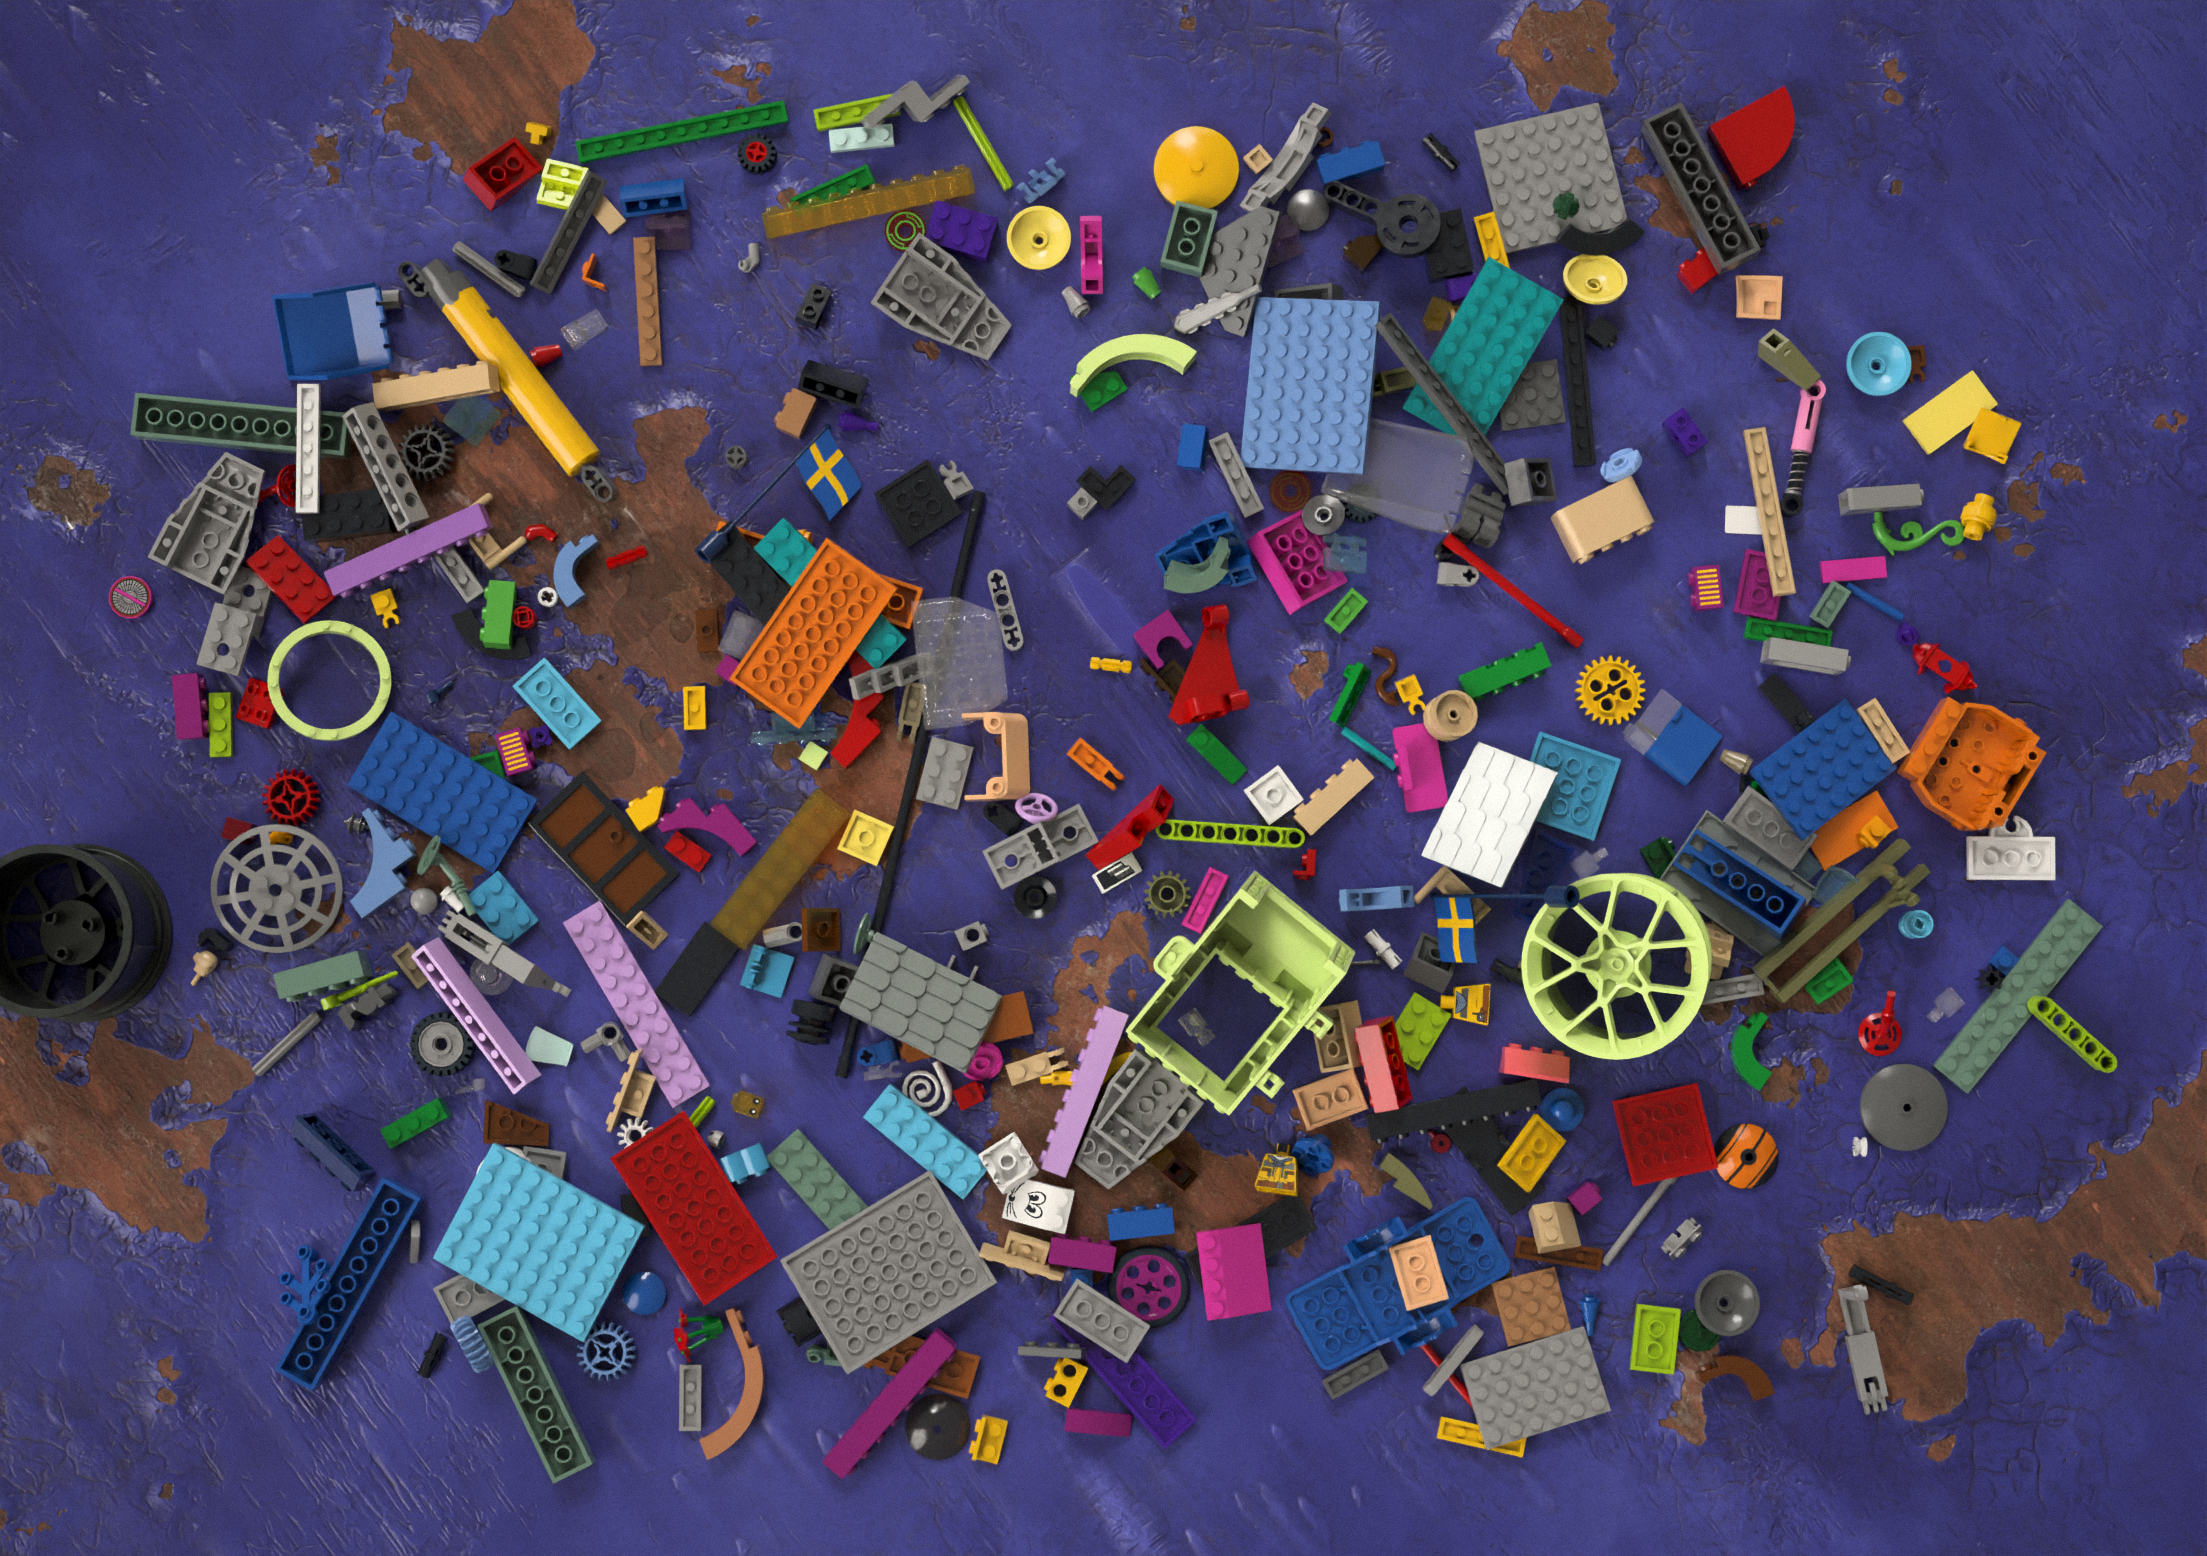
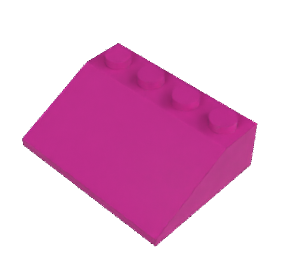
M1303 510L1259 531L1246 541L1289 615L1310 605L1348 582L1322 536L1313 534L1305 527L1302 519Z
M1261 1223L1196 1231L1207 1321L1271 1311Z

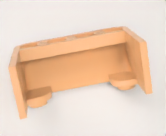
M962 713L963 721L984 720V727L989 733L1002 735L1003 777H993L987 782L986 795H965V801L1017 800L1027 796L1030 793L1027 719L1018 713Z

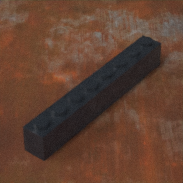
M1532 1078L1410 1104L1397 1110L1365 1114L1370 1140H1375L1376 1144L1389 1141L1388 1137L1397 1136V1139L1410 1137V1132L1418 1131V1135L1429 1133L1433 1127L1439 1126L1440 1130L1452 1128V1123L1460 1122L1461 1125L1472 1124L1475 1118L1481 1117L1482 1121L1494 1119V1114L1503 1113V1116L1514 1115L1517 1109L1524 1108L1525 1112L1537 1110V1105H1541L1542 1102L1537 1079Z

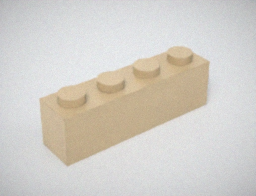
M1349 759L1341 767L1343 769L1342 773L1338 776L1334 773L1325 781L1327 786L1322 791L1318 788L1309 796L1312 800L1307 805L1302 803L1294 810L1296 815L1293 819L1309 836L1313 835L1374 778L1358 759L1354 762Z

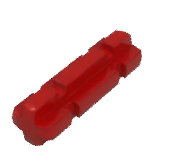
M644 545L636 547V550L631 549L617 554V557H609L606 559L607 567L612 570L618 568V565L623 566L636 561L637 558L647 557V550Z

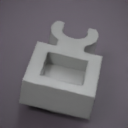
M950 461L947 465L950 470H947L944 465L940 466L938 469L939 473L946 478L943 483L954 500L972 493L974 487L963 471L957 473V467L953 461Z

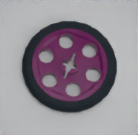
M1143 1246L1126 1252L1117 1260L1113 1267V1273L1109 1275L1107 1289L1110 1300L1150 1325L1149 1329L1169 1324L1180 1315L1189 1298L1190 1284L1184 1265L1175 1255L1160 1247ZM1151 1260H1157L1160 1263V1269L1157 1272L1148 1270L1147 1266ZM1130 1266H1136L1139 1269L1138 1277H1128L1127 1269ZM1172 1275L1175 1277L1176 1283L1173 1287H1166L1164 1285L1163 1279L1165 1276ZM1150 1281L1153 1287L1161 1289V1291L1150 1290L1149 1293H1145V1288L1136 1284L1146 1285ZM1126 1287H1130L1134 1291V1296L1128 1300L1124 1299L1121 1295L1122 1290ZM1163 1296L1168 1297L1171 1301L1170 1306L1166 1309L1158 1305L1159 1298ZM1142 1302L1147 1303L1150 1307L1149 1312L1145 1315L1137 1311V1306Z

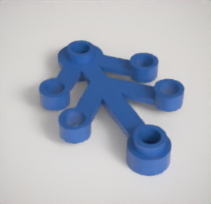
M304 1245L297 1251L298 1259L302 1261V1284L289 1272L282 1273L279 1279L281 1284L287 1287L290 1286L302 1296V1304L296 1301L295 1296L289 1292H284L280 1296V1303L298 1312V1321L303 1325L313 1324L317 1320L319 1313L316 1307L324 1295L330 1291V1282L322 1279V1277L330 1270L331 1265L324 1259L318 1260L315 1265L316 1272L311 1278V1263L317 1258V1250L310 1245ZM316 1288L317 1292H316V1294L313 1296V1298L311 1299V1294L313 1293L314 1289Z

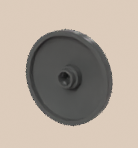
M1893 1064L1880 1069L1866 1082L1860 1096L1859 1111L1866 1131L1875 1141L1890 1149L1910 1151L1926 1146L1939 1135L1946 1122L1948 1103L1942 1085L1930 1072L1912 1064ZM1906 1103L1909 1107L1908 1111H1904L1903 1106Z

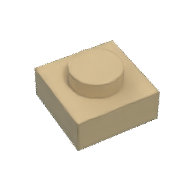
M1260 144L1243 157V160L1256 175L1273 162V159Z

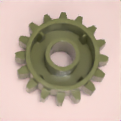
M1160 871L1159 878L1155 875L1152 876L1153 883L1147 881L1146 884L1150 889L1144 890V893L1149 894V897L1145 898L1144 901H1150L1151 904L1148 909L1154 907L1156 909L1155 915L1162 912L1163 918L1166 917L1167 913L1174 917V911L1177 910L1181 914L1182 909L1180 907L1188 906L1184 901L1191 898V896L1186 895L1190 887H1184L1187 880L1180 881L1179 873L1174 877L1172 876V871H1169L1168 875H1164L1163 871ZM1169 888L1173 891V898L1171 900H1164L1161 897L1163 889Z

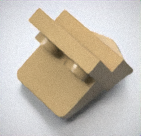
M1711 921L1705 923L1710 936L1713 955L1710 979L1719 980L1723 967L1728 968L1734 935L1729 934L1717 923ZM1686 948L1685 957L1687 958L1684 970L1686 973L1691 974V953Z

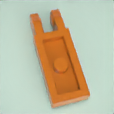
M1081 738L1078 739L1067 753L1072 760L1099 782H1103L1112 791H1115L1117 787L1104 777L1108 771L1113 773L1118 780L1123 781L1125 779L1113 767L1112 763Z

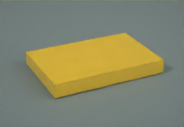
M1533 1114L1497 1166L1522 1189L1530 1193L1566 1143V1140L1538 1114Z

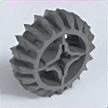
M423 423L422 430L418 425H415V432L407 429L409 436H401L405 442L404 444L398 443V447L403 449L399 450L398 454L403 456L401 460L406 470H409L408 475L410 477L416 474L418 481L424 477V480L428 482L431 475L434 480H437L438 472L442 476L445 475L444 467L448 470L451 469L447 463L448 461L454 462L455 460L449 456L456 453L454 449H449L454 445V442L448 441L450 435L448 433L443 434L444 430L442 428L436 431V425L434 424L429 428L426 423ZM427 436L420 445H413L418 439ZM434 437L440 441L442 453L434 450ZM427 448L433 454L429 453V455H426L425 457L419 451H423L424 449L426 450ZM410 452L418 455V468L413 465ZM432 460H439L433 467L425 469Z

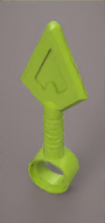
M391 972L343 993H337L320 1000L323 1010L326 1011L341 1005L343 1001L366 992L370 987H376L398 976V972Z

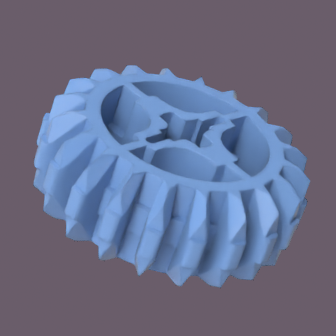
M465 1315L451 1323L450 1328L474 1372H484L493 1366L494 1360L472 1319Z
M602 1322L601 1329L597 1324H594L593 1331H590L584 1342L585 1344L577 1345V1348L583 1350V1352L577 1353V1357H584V1360L580 1361L579 1365L581 1366L586 1363L587 1367L583 1371L586 1373L591 1369V1378H594L598 1373L599 1381L603 1380L604 1375H606L607 1381L612 1380V1374L616 1379L620 1378L619 1371L622 1374L627 1373L624 1365L626 1367H632L633 1365L628 1359H635L636 1355L629 1353L636 1350V1346H629V1343L634 1341L633 1337L628 1340L625 1336L629 1334V1331L626 1330L622 1334L620 1332L623 1327L622 1325H619L614 1330V1322H611L608 1328L606 1322ZM609 1334L616 1337V1339L607 1343L603 1339L600 1340L597 1335ZM592 1341L597 1349V1355L593 1360L590 1356ZM620 1343L623 1347L621 1362L616 1354V1348ZM609 1347V1355L604 1356L602 1354L603 1348ZM605 1360L610 1364L613 1363L615 1368L604 1369L597 1366V1364Z

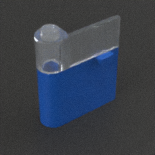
M1663 689L1658 692L1640 718L1634 724L1629 723L1622 732L1625 735L1623 739L1684 787L1694 777L1723 737V735Z

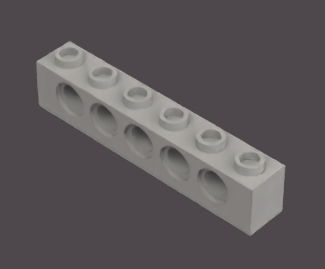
M371 402L352 407L342 417L397 530L402 531L420 525L429 518L428 513L374 403Z

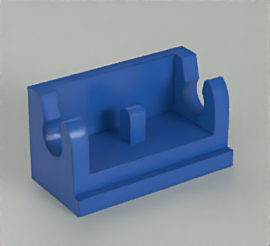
M1182 425L1177 460L1178 467L1204 472L1209 429L1206 426Z

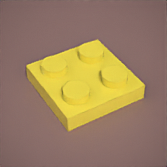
M854 810L837 849L878 866L894 826Z

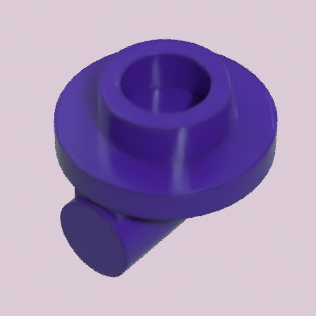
M1905 622L1900 625L1897 631V638L1904 645L1915 644L1921 636L1914 627Z

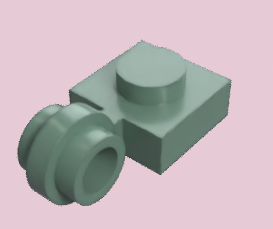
M828 1342L826 1349H823L818 1344H812L807 1349L806 1356L810 1362L817 1363L822 1358H825L824 1365L841 1366Z

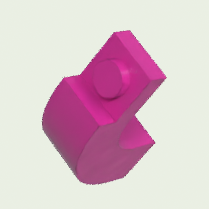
M1080 216L1082 294H1103L1102 216Z

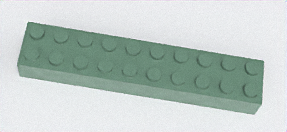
M135 393L130 435L139 440L296 454L297 408ZM321 411L320 457L350 459L352 435L342 417L345 413Z

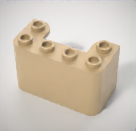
M1632 476L1557 511L1551 517L1573 564L1578 561L1580 564L1591 560L1595 556L1594 552L1600 549L1602 552L1613 548V543L1621 540L1623 543L1633 538L1635 533L1637 536H1641L1649 532L1653 528L1652 524L1654 523L1652 515Z

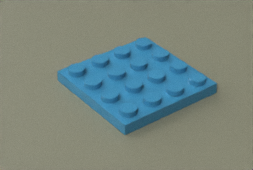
M1539 731L1529 761L1556 771L1559 774L1536 822L1594 841L1621 759Z

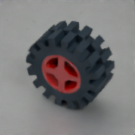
M754 133V136H751V134L747 135L748 138H743L741 140L742 144L738 145L739 151H737L741 166L748 173L752 172L753 175H757V173L762 175L764 171L768 173L770 168L775 166L774 162L777 161V152L774 144L769 137L766 138L763 134L761 136L758 133Z

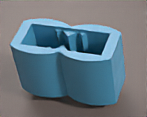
M762 1142L720 1158L726 1177L730 1183L735 1182V1185L748 1181L747 1176L755 1174V1177L766 1174L768 1173L767 1168L771 1167Z

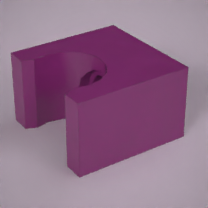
M1166 610L1133 634L1134 640L1157 672L1164 668L1163 660L1157 654V647L1162 641L1166 639L1176 640L1185 651L1193 647L1192 642L1169 610Z

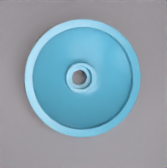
M1872 332L1862 336L1852 345L1847 355L1846 369L1851 382L1860 391L1872 396H1885L1900 389L1907 381L1911 372V356L1905 344L1896 336L1885 332ZM1872 364H1877L1879 369L1874 370Z

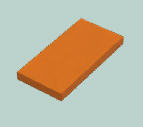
M1877 790L1846 807L1814 832L1818 837L1809 848L1823 871L1865 848L1858 840L1860 837L1856 833L1874 815H1877L1892 831L1899 828Z

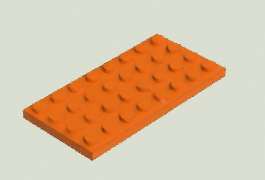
M826 538L729 679L800 729L898 588L832 540Z

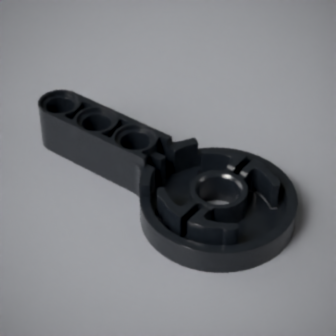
M1336 181L1329 182L1324 188L1326 200L1331 207L1376 226L1382 246L1394 256L1400 258L1422 256L1429 252L1440 238L1442 223L1438 209L1429 199L1421 195L1404 194L1388 202H1381ZM1333 192H1339L1338 196L1330 197ZM1353 200L1358 201L1356 205H1349V203ZM1370 209H1377L1373 214L1367 213ZM1412 221L1417 224V229L1412 233H1404L1401 230L1406 222Z

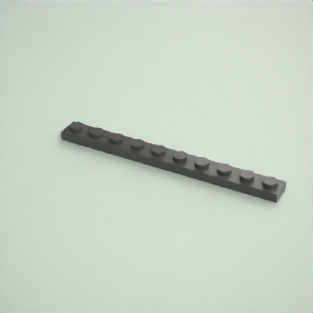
M1391 312L1386 314L1375 325L1376 329L1409 370L1420 387H1422L1432 403L1438 408L1445 420L1454 429L1458 437L1467 446L1497 488H1499L1503 495L1509 493L1503 459Z

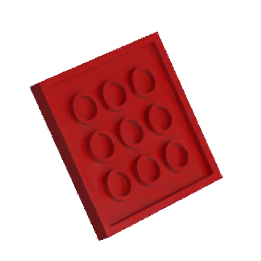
M1697 1083L1612 1101L1632 1187L1719 1168Z

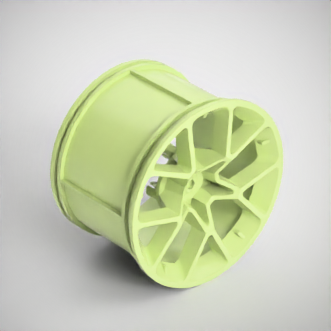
M1637 873L1600 874L1570 884L1578 889L1580 899L1595 893L1611 892L1605 921L1601 924L1579 903L1573 908L1598 932V937L1590 944L1586 954L1576 957L1552 942L1557 925L1568 908H1551L1545 903L1539 910L1527 932L1521 963L1524 989L1534 1013L1545 1028L1559 1041L1589 1056L1614 1060L1641 1057L1663 1048L1677 1038L1691 1023L1703 1002L1710 981L1713 961L1712 945L1707 927L1700 913L1679 890L1664 881L1648 875ZM1623 891L1642 895L1657 904L1656 912L1644 938H1638L1632 933L1617 931L1611 927L1617 899ZM1664 911H1668L1677 921L1685 935V939L1657 942L1651 940ZM1686 947L1690 950L1692 970L1688 986L1678 987L1651 983L1649 977L1652 969L1651 949ZM1551 951L1570 962L1572 966L1553 976ZM1577 971L1586 973L1589 982L1598 990L1597 1000L1579 1015L1567 1004L1556 985L1557 982ZM1652 991L1684 995L1685 997L1678 1010L1667 1022L1662 1021L1652 998ZM1636 992L1641 993L1656 1028L1639 1033L1616 1032L1611 1002L1616 997H1626ZM1599 1007H1602L1607 1030L1599 1028L1585 1019Z

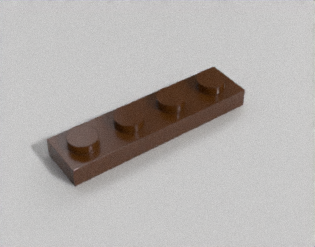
M1517 1235L1513 1257L1601 1271L1604 1249L1581 1245L1580 1247L1538 1254L1535 1238Z

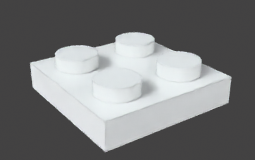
M1279 765L1244 790L1268 825L1304 800Z

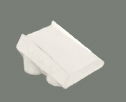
M1015 1132L978 1155L1002 1194L1009 1193L1039 1172Z

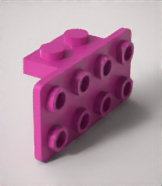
M1424 723L1394 728L1392 734L1396 753L1393 754L1394 765L1399 768L1400 775H1397V783L1399 788L1402 787L1406 811L1411 813L1445 807L1448 802L1438 740L1428 733Z

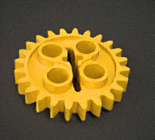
M1610 655L1605 662L1602 656L1599 658V664L1595 660L1591 661L1592 668L1588 665L1584 666L1587 673H1579L1583 680L1575 682L1581 686L1575 689V692L1581 694V696L1576 698V701L1583 702L1579 709L1586 707L1585 716L1590 713L1593 714L1591 721L1598 717L1600 718L1599 723L1601 725L1607 720L1608 725L1611 726L1615 719L1617 725L1621 724V717L1628 721V713L1635 716L1636 713L1633 708H1641L1637 702L1644 701L1645 698L1640 696V693L1645 692L1646 689L1640 688L1639 685L1645 681L1637 679L1641 672L1634 674L1635 665L1630 668L1627 667L1629 660L1622 664L1621 657H1617L1613 661L1612 655ZM1611 670L1619 674L1618 681H1612L1609 678ZM1623 680L1627 681L1625 685L1614 690L1612 694L1609 693L1597 701L1593 700L1595 696L1606 691L1608 687L1611 688ZM1592 681H1597L1600 684L1599 692L1591 690L1590 684ZM1621 689L1629 691L1630 697L1628 700H1623L1620 697ZM1602 700H1608L1611 703L1609 711H1605L1601 707Z

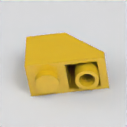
M655 786L646 792V797L641 800L638 797L628 804L629 808L626 809V812L639 832H644L659 822L667 793L664 787L658 788V786Z

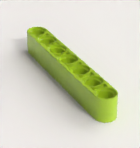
M1166 819L1163 824H1169L1172 832L1165 836L1159 831L1161 825L1156 827V834L1159 838L1175 841L1295 849L1300 847L1305 840L1304 833L1297 828ZM1185 825L1191 826L1193 829L1192 836H1183L1181 828ZM1205 827H1212L1215 834L1212 838L1208 839L1203 836L1202 831ZM1227 828L1234 829L1236 832L1235 839H1226L1224 831ZM1248 830H1255L1258 837L1255 841L1247 840L1245 834ZM1270 831L1277 832L1279 835L1278 842H1269L1267 834ZM1294 832L1299 834L1301 839L1295 845L1289 841V835Z

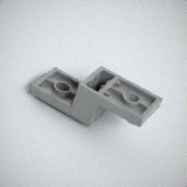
M957 75L930 98H928L916 81H908L863 117L860 122L864 127L877 128L885 122L884 117L886 115H893L903 107L913 121H924L925 123L934 116V110L943 109L951 102L949 98L953 95L959 96L968 89L966 85L970 81L965 75Z
M240 566L225 594L223 603L215 602L197 665L240 677L251 638H259L273 593L251 569ZM252 585L255 588V593L253 596L247 597L244 593L245 588ZM223 644H227L230 648L229 653L225 656H221L219 653V648Z
M1077 804L1056 815L1052 820L1044 823L1039 822L982 852L1001 890L1093 846L1099 841L1080 804ZM1071 826L1075 828L1076 835L1074 838L1068 839L1064 836L1063 832L1066 827ZM1008 855H1015L1018 862L1014 867H1009L1005 864V858Z

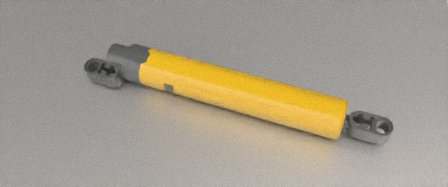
M439 258L431 261L424 268L418 263L403 261L398 266V274L415 296L426 299L432 297L480 361H489V364L498 367L499 386L568 476H576L581 473L582 481L598 501L608 503L616 501L619 496L617 486L601 467L593 465L601 452L501 321L495 316L461 270L453 271L446 260ZM412 266L414 272L409 277L408 269ZM592 472H596V474L594 475V478L596 480L591 479L593 477ZM606 487L610 490L608 498H605L603 495V490Z

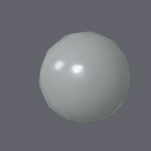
M419 888L411 895L410 903L417 912L426 915L436 909L438 900L434 891L428 888Z

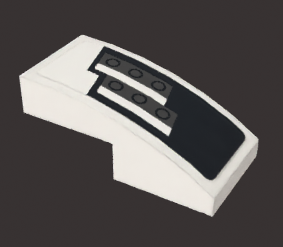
M1131 852L1096 872L1092 877L1103 894L1140 873L1142 869Z

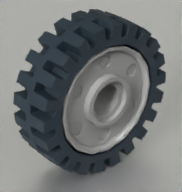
M439 1012L430 1014L421 1019L418 1025L414 1027L413 1033H411L409 1047H411L410 1054L414 1058L413 1061L421 1070L434 1076H450L462 1071L469 1065L474 1057V1051H476L474 1040L453 1013ZM442 1038L446 1039L448 1044L445 1050H441L438 1046V1042Z

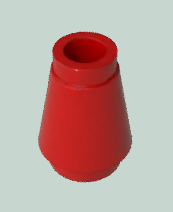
M559 344L533 347L534 350L529 351L535 367H543L563 356Z

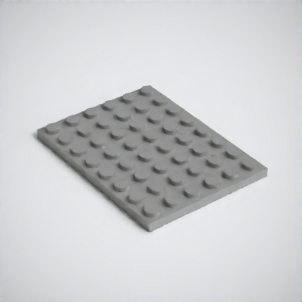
M930 1170L780 1260L846 1374L851 1373L997 1283L985 1261L979 1256V1251Z

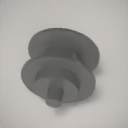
M353 813L348 820H344L349 834L357 831L358 836H361L366 829H370L364 816L359 819L356 817V813Z

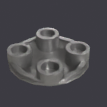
M1311 189L1300 190L1288 202V218L1298 229L1304 232H1311L1323 226L1328 219V202L1318 191Z

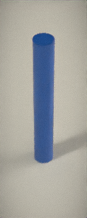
M1848 582L1845 588L1851 591L1853 595L1895 619L1901 621L1905 614L1852 583Z

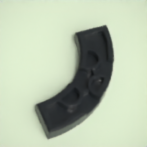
M1628 217L1620 225L1604 233L1586 232L1569 224L1556 240L1566 248L1577 253L1605 255L1626 248L1645 232Z
M473 609L451 615L462 637L482 653L505 660H521L532 657L526 636L512 638L511 650L485 648L483 641H480V629L484 627L477 620Z

